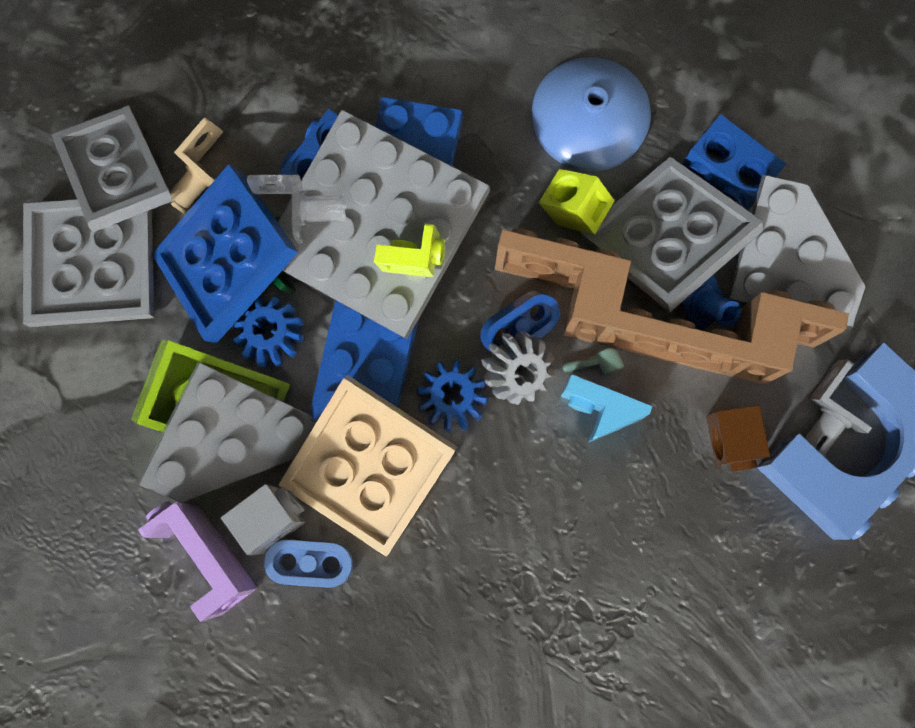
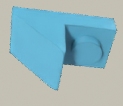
M572 374L566 381L561 397L569 399L568 406L587 414H592L593 409L599 411L588 442L597 440L642 420L650 414L652 406Z

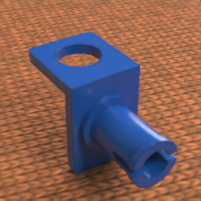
M714 274L680 303L688 321L694 323L695 329L701 331L714 321L723 327H731L741 316V308L737 307L740 304L723 297Z

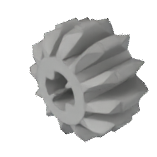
M518 330L515 337L508 333H502V344L500 346L489 344V349L493 355L481 360L482 365L488 370L482 377L484 382L491 387L492 393L497 398L507 399L510 403L519 405L523 397L527 401L534 402L535 391L538 389L540 391H548L544 380L545 378L556 376L554 370L549 366L555 358L552 352L546 349L545 342L537 336L531 337L527 332Z

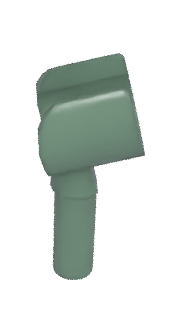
M612 348L605 349L589 358L562 362L564 372L593 368L599 365L604 377L616 373L624 367L618 351Z

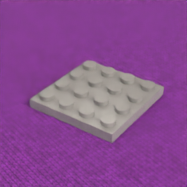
M341 110L278 221L283 231L298 250V254L282 271L408 339L487 198L490 187ZM425 223L434 224L440 234V238L445 239L444 261L442 265H436L434 277L382 272L374 263L376 244L390 246L391 240H405L417 244V249H421Z

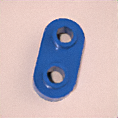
M531 291L524 294L485 322L481 330L483 346L493 354L489 349V344H496L497 346L502 344V338L495 339L497 331L501 328H505V334L508 333L512 337H515L518 330L527 332L531 337H543L558 323L560 317L559 305L554 298L541 291ZM538 305L537 314L530 317L531 308Z

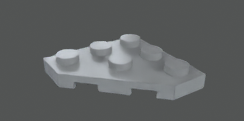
M762 175L751 213L763 221V231L740 251L727 296L730 299L749 303L761 292L778 290L789 293L791 299L805 303L813 300L825 301L833 304L834 310L849 313L847 326L853 327L866 286L810 187L807 184Z
M197 363L138 481V485L182 503L294 459L315 422L311 421V415L212 368Z

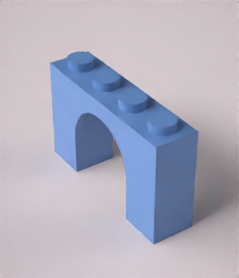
M885 343L865 351L842 380L853 393L875 412L885 432L883 456L871 472L862 477L842 472L832 465L800 434L784 438L770 453V457L765 458L757 467L833 540H850L851 538L855 540L862 536L872 525V521L869 518L879 507L882 509L890 505L900 494V490L897 487L906 477L911 478L915 476V370Z

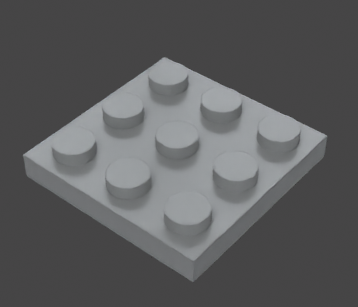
M669 157L612 205L595 235L581 232L583 242L593 251L609 249L618 252L622 259L631 260L627 278L668 312H671L763 231V221L675 159Z
M78 200L23 203V324L29 327L154 318L152 209L92 232L85 220Z

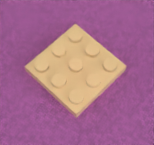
M348 375L341 381L280 481L279 486L284 487L287 491L290 490L294 496L387 557L458 447Z

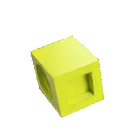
M559 169L539 204L557 226L595 235L615 200L597 176Z

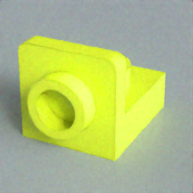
M425 223L421 249H417V244L405 240H391L390 246L376 244L374 263L382 272L434 277L436 265H442L444 261L445 239L440 238V234L434 224Z

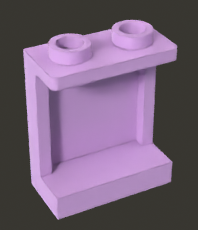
M167 501L146 515L149 522L138 529L142 537L169 538L175 534L212 587L211 591L189 606L200 622L223 615L257 589L252 579L199 505L180 502L171 504L170 501Z

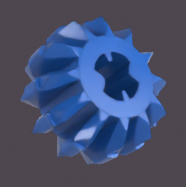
M273 296L266 307L264 301L258 297L254 301L256 309L251 312L248 308L243 313L246 317L245 321L237 320L232 327L241 332L233 338V343L237 347H244L241 356L245 360L249 361L256 357V364L261 368H265L271 356L273 363L280 367L283 365L281 354L286 352L289 357L295 358L297 352L291 344L304 343L305 337L301 333L296 332L304 326V322L301 317H293L296 309L291 303L281 307V300ZM272 325L277 331L272 330L271 332L274 336L266 340L261 333L266 334L264 328Z
M454 360L453 372H447L445 364L438 362L436 364L439 374L438 378L428 371L423 374L425 382L432 387H417V395L422 398H428V400L418 405L419 412L426 413L435 410L430 415L428 424L434 426L443 417L445 418L444 432L450 433L452 430V420L457 419L461 430H468V421L465 415L467 414L473 420L480 421L482 414L473 405L486 406L488 404V397L475 394L485 389L487 384L484 380L470 382L477 372L474 366L468 368L463 375L460 373V360ZM453 387L461 390L460 400L462 402L455 405V402L452 401V406L444 403L445 394L443 391L450 388V392H453Z

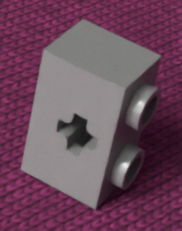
M268 484L259 488L221 517L246 555L266 554L273 544L286 539L306 523L300 515L305 511L301 501L290 490L287 491L284 487L278 488Z

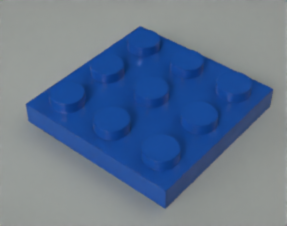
M228 164L152 253V256L203 340L216 344L298 254V250L241 170Z

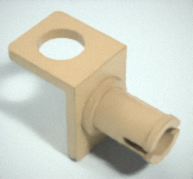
M206 117L200 121L174 152L187 164L185 166L187 172L169 191L173 200L171 205L183 214L187 213L189 207L216 179L198 163L223 133L218 126ZM208 132L205 140L195 147L197 140Z

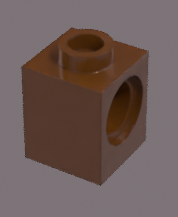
M760 405L717 411L706 417L716 466L730 464L731 472L757 468L756 460L770 457Z

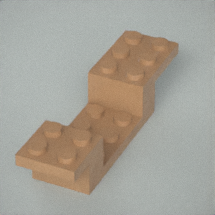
M514 228L512 231L502 230L495 270L574 289L563 336L765 385L792 371L797 344L814 348L846 331L849 313L834 310L833 304L818 300L808 301L807 303L792 300L789 293L778 290L761 292L741 308V316L734 324L733 332L715 329L709 333L697 330L694 323L682 319H670L668 323L652 319L650 312L641 309L630 308L623 312L620 311L631 260L622 259L618 252L609 249H597L595 252L578 248L579 245L576 242L568 239L558 238L552 242L536 238L537 235L534 232L526 229Z

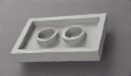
M130 106L51 134L85 220L92 232L173 201Z

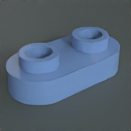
M282 540L273 544L268 549L264 559V567L269 578L278 584L332 588L343 584L349 579L353 571V558L347 548L337 543ZM288 553L296 558V565L292 570H286L282 565V559ZM330 556L336 557L340 564L338 571L335 573H329L324 566L326 559Z

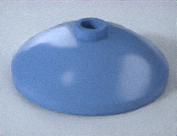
M599 57L576 58L555 67L539 84L532 105L533 129L544 150L561 164L582 171L607 170L627 161L642 145L651 121L649 98L638 78L624 66ZM598 98L602 104L592 105L588 99Z

